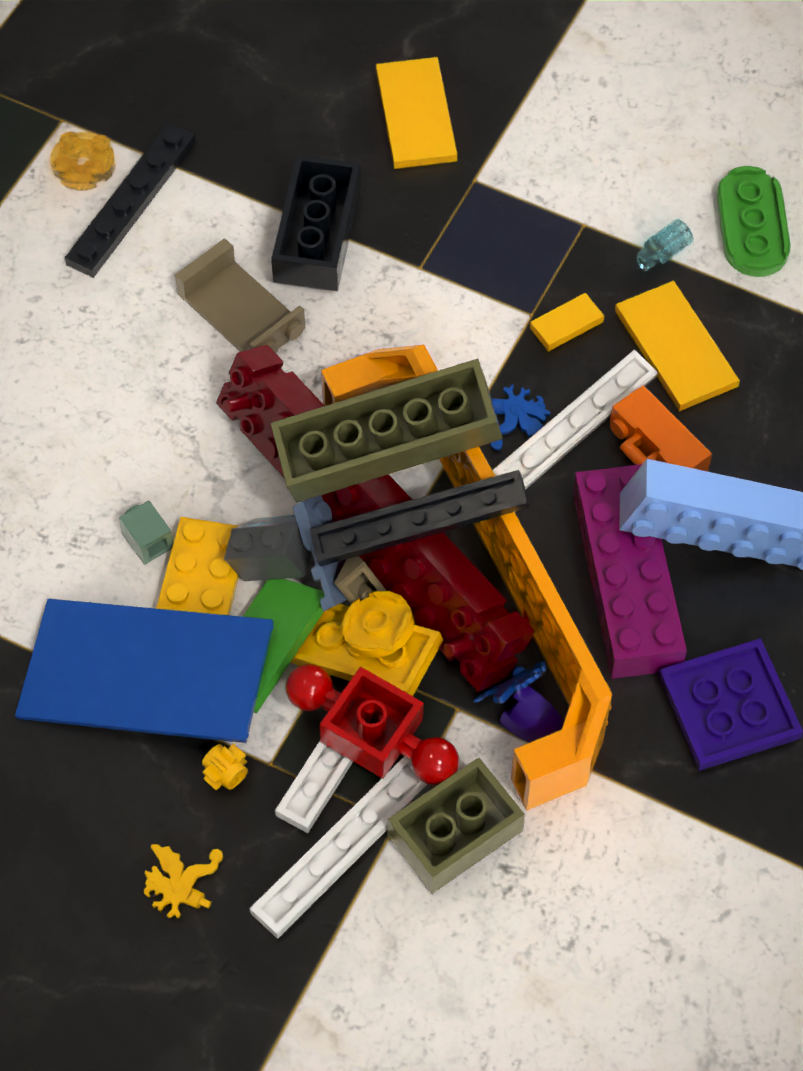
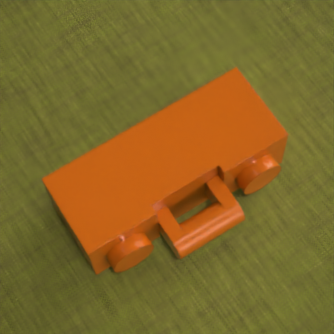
M644 385L612 406L611 430L619 439H626L620 446V450L635 465L643 464L646 459L708 472L712 453Z

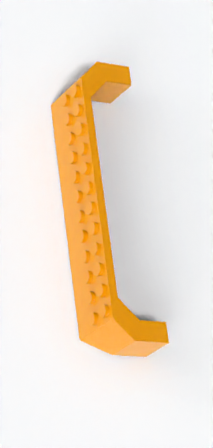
M424 344L377 349L321 370L323 404L327 406L436 372L438 369ZM479 446L439 459L454 488L495 476ZM515 512L474 523V526L522 617L523 611H526L529 617V625L535 630L533 638L569 705L562 730L514 749L511 781L527 811L587 786L604 741L605 730L608 725L609 710H611L612 692Z

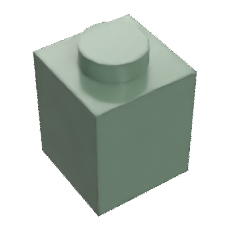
M149 500L141 505L132 506L124 515L119 517L123 536L144 565L172 549L173 537L171 529Z

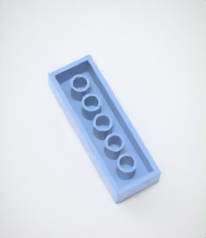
M651 459L645 460L620 492L619 530L631 532L639 537L651 536L661 538L673 544L685 543L699 546L707 551L719 550L732 553L736 557H752L765 560L770 564H786L803 570V492Z

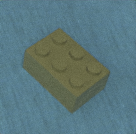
M478 757L388 818L387 832L388 838L433 894L523 831L525 813Z

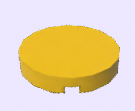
M391 591L369 593V597L362 601L360 598L357 599L344 613L341 624L342 633L347 645L354 653L363 657L380 658L400 649L412 635L415 623L412 610L401 595Z

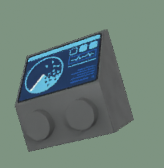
M295 515L256 518L232 529L224 560L243 581L306 577L312 552L303 545Z

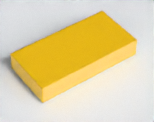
M584 293L531 321L530 329L549 352L603 323L604 315L590 297Z

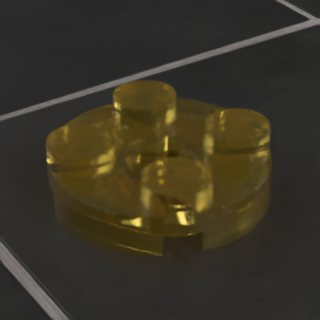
M66 132L60 136V142L54 146L51 152L50 162L53 174L60 179L62 185L73 190H91L96 188V183L104 178L105 182L111 178L116 162L114 150L110 145L108 137L90 132ZM80 158L91 159L90 161H85L84 165L78 164V159Z

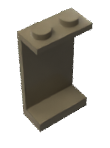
M225 238L175 274L177 294L240 352L268 344L277 353L280 347L290 340L297 339L305 329L304 309L299 305L292 312L288 310L235 262L234 247Z

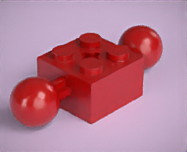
M303 664L296 667L289 674L285 690L289 701L295 707L304 711H314L320 708L328 711L320 723V742L384 779L400 754L411 760L415 775L422 782L429 785H439L458 771L459 754L451 742L440 737H431L422 741L413 735L423 721L424 703L365 668L359 667L342 693L333 689L330 675L321 666Z

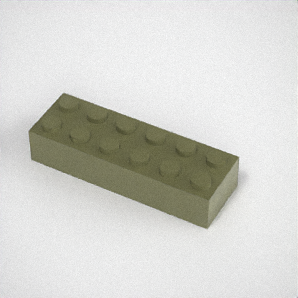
M478 358L271 423L286 486L296 502L503 439L487 382Z

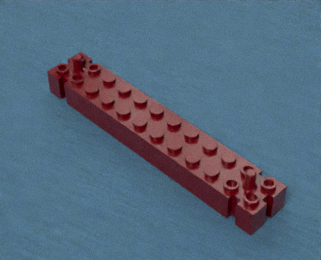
M267 344L236 354L229 370L231 381L224 383L216 404L231 421L240 420L241 432L284 478L271 423L324 407L325 405L293 371L285 373L281 369L284 361ZM389 474L321 495L323 501L331 509L334 522L413 500ZM443 532L359 556L386 591L401 595L406 600L412 610L414 621L418 626L440 632L443 642L439 650L449 661L457 659L460 662L459 672L477 692L508 678L518 661L514 655L526 648L535 630L517 611L509 613L503 607L507 600Z

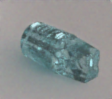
M674 219L664 229H661L644 243V248L637 253V265L646 272L660 262L664 264L679 251L693 243V234L689 227L682 220Z

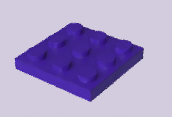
M761 638L659 670L658 676L699 771L802 739V727Z

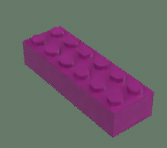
M642 464L575 473L573 497L611 679L659 673V670L684 662L687 652L662 539L651 536L639 537L631 532L619 530L620 492Z

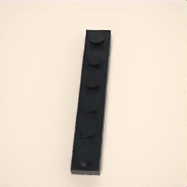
M169 122L165 125L64 257L67 266L92 278L96 276L196 143L195 134Z
M515 470L311 528L310 533L316 562L321 567L527 509L530 506L520 470Z

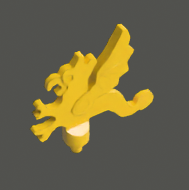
M152 844L150 847L160 861L163 872L170 876V879L163 876L157 866L151 868L152 872H144L147 877L145 882L147 887L144 889V895L149 898L150 891L154 890L155 895L162 894L164 896L160 902H153V908H158L159 912H161L167 904H172V908L167 914L168 918H171L173 915L176 918H180L181 914L178 910L180 903H185L196 909H199L201 906L209 909L212 902L204 899L205 894L192 887L197 878L213 874L218 869V865L223 859L222 851L213 849L209 855L211 863L195 864L189 866L183 872L184 864L180 861V854L172 852L169 846L162 848L157 844Z

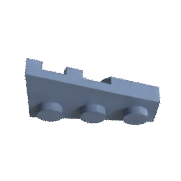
M320 495L293 506V511L303 545L312 552L315 567L311 568L314 581H321L325 597L320 599V603L324 612L347 600L335 585V581L346 560L321 567L316 562L310 529L334 522L330 507L323 501Z

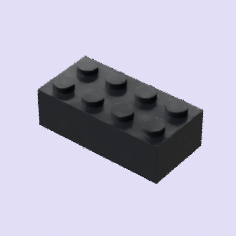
M296 155L271 258L274 283L338 291L361 189L360 163Z

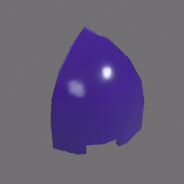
M529 685L526 688H521L514 694L513 698L517 702L508 712L504 711L500 719L501 725L528 743L562 730L564 724L562 716L553 705Z

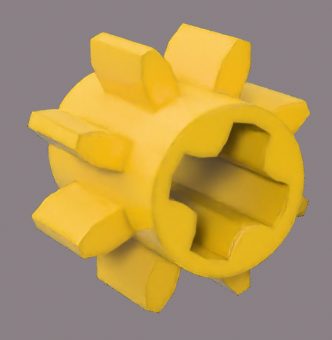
M234 743L228 749L221 744L216 745L205 755L202 761V765L206 768L202 772L205 775L204 780L215 790L219 789L221 785L229 790L235 788L242 782L248 772V769L244 766L247 763L244 759L246 754Z

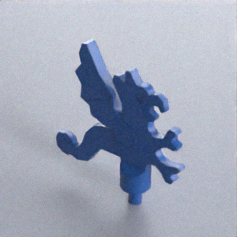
M513 384L510 388L503 387V392L509 399L492 398L495 413L505 415L504 423L500 425L502 435L513 432L518 422L520 431L525 432L527 438H531L544 427L539 421L545 422V416L550 417V412L545 409L546 406L543 403V398L537 396V402H534L533 399L526 401L524 396L530 395V389L524 390L522 387L521 393L515 396L513 395ZM502 440L490 443L493 450L498 451L502 449Z
M545 661L538 662L528 670L523 666H515L511 671L513 678L483 691L473 698L474 703L494 694L493 699L495 703H504L515 691L526 688L535 679L539 678L542 675L541 672L547 670V664Z

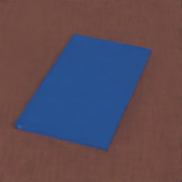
M47 599L15 717L23 720L247 743L274 622L272 619Z

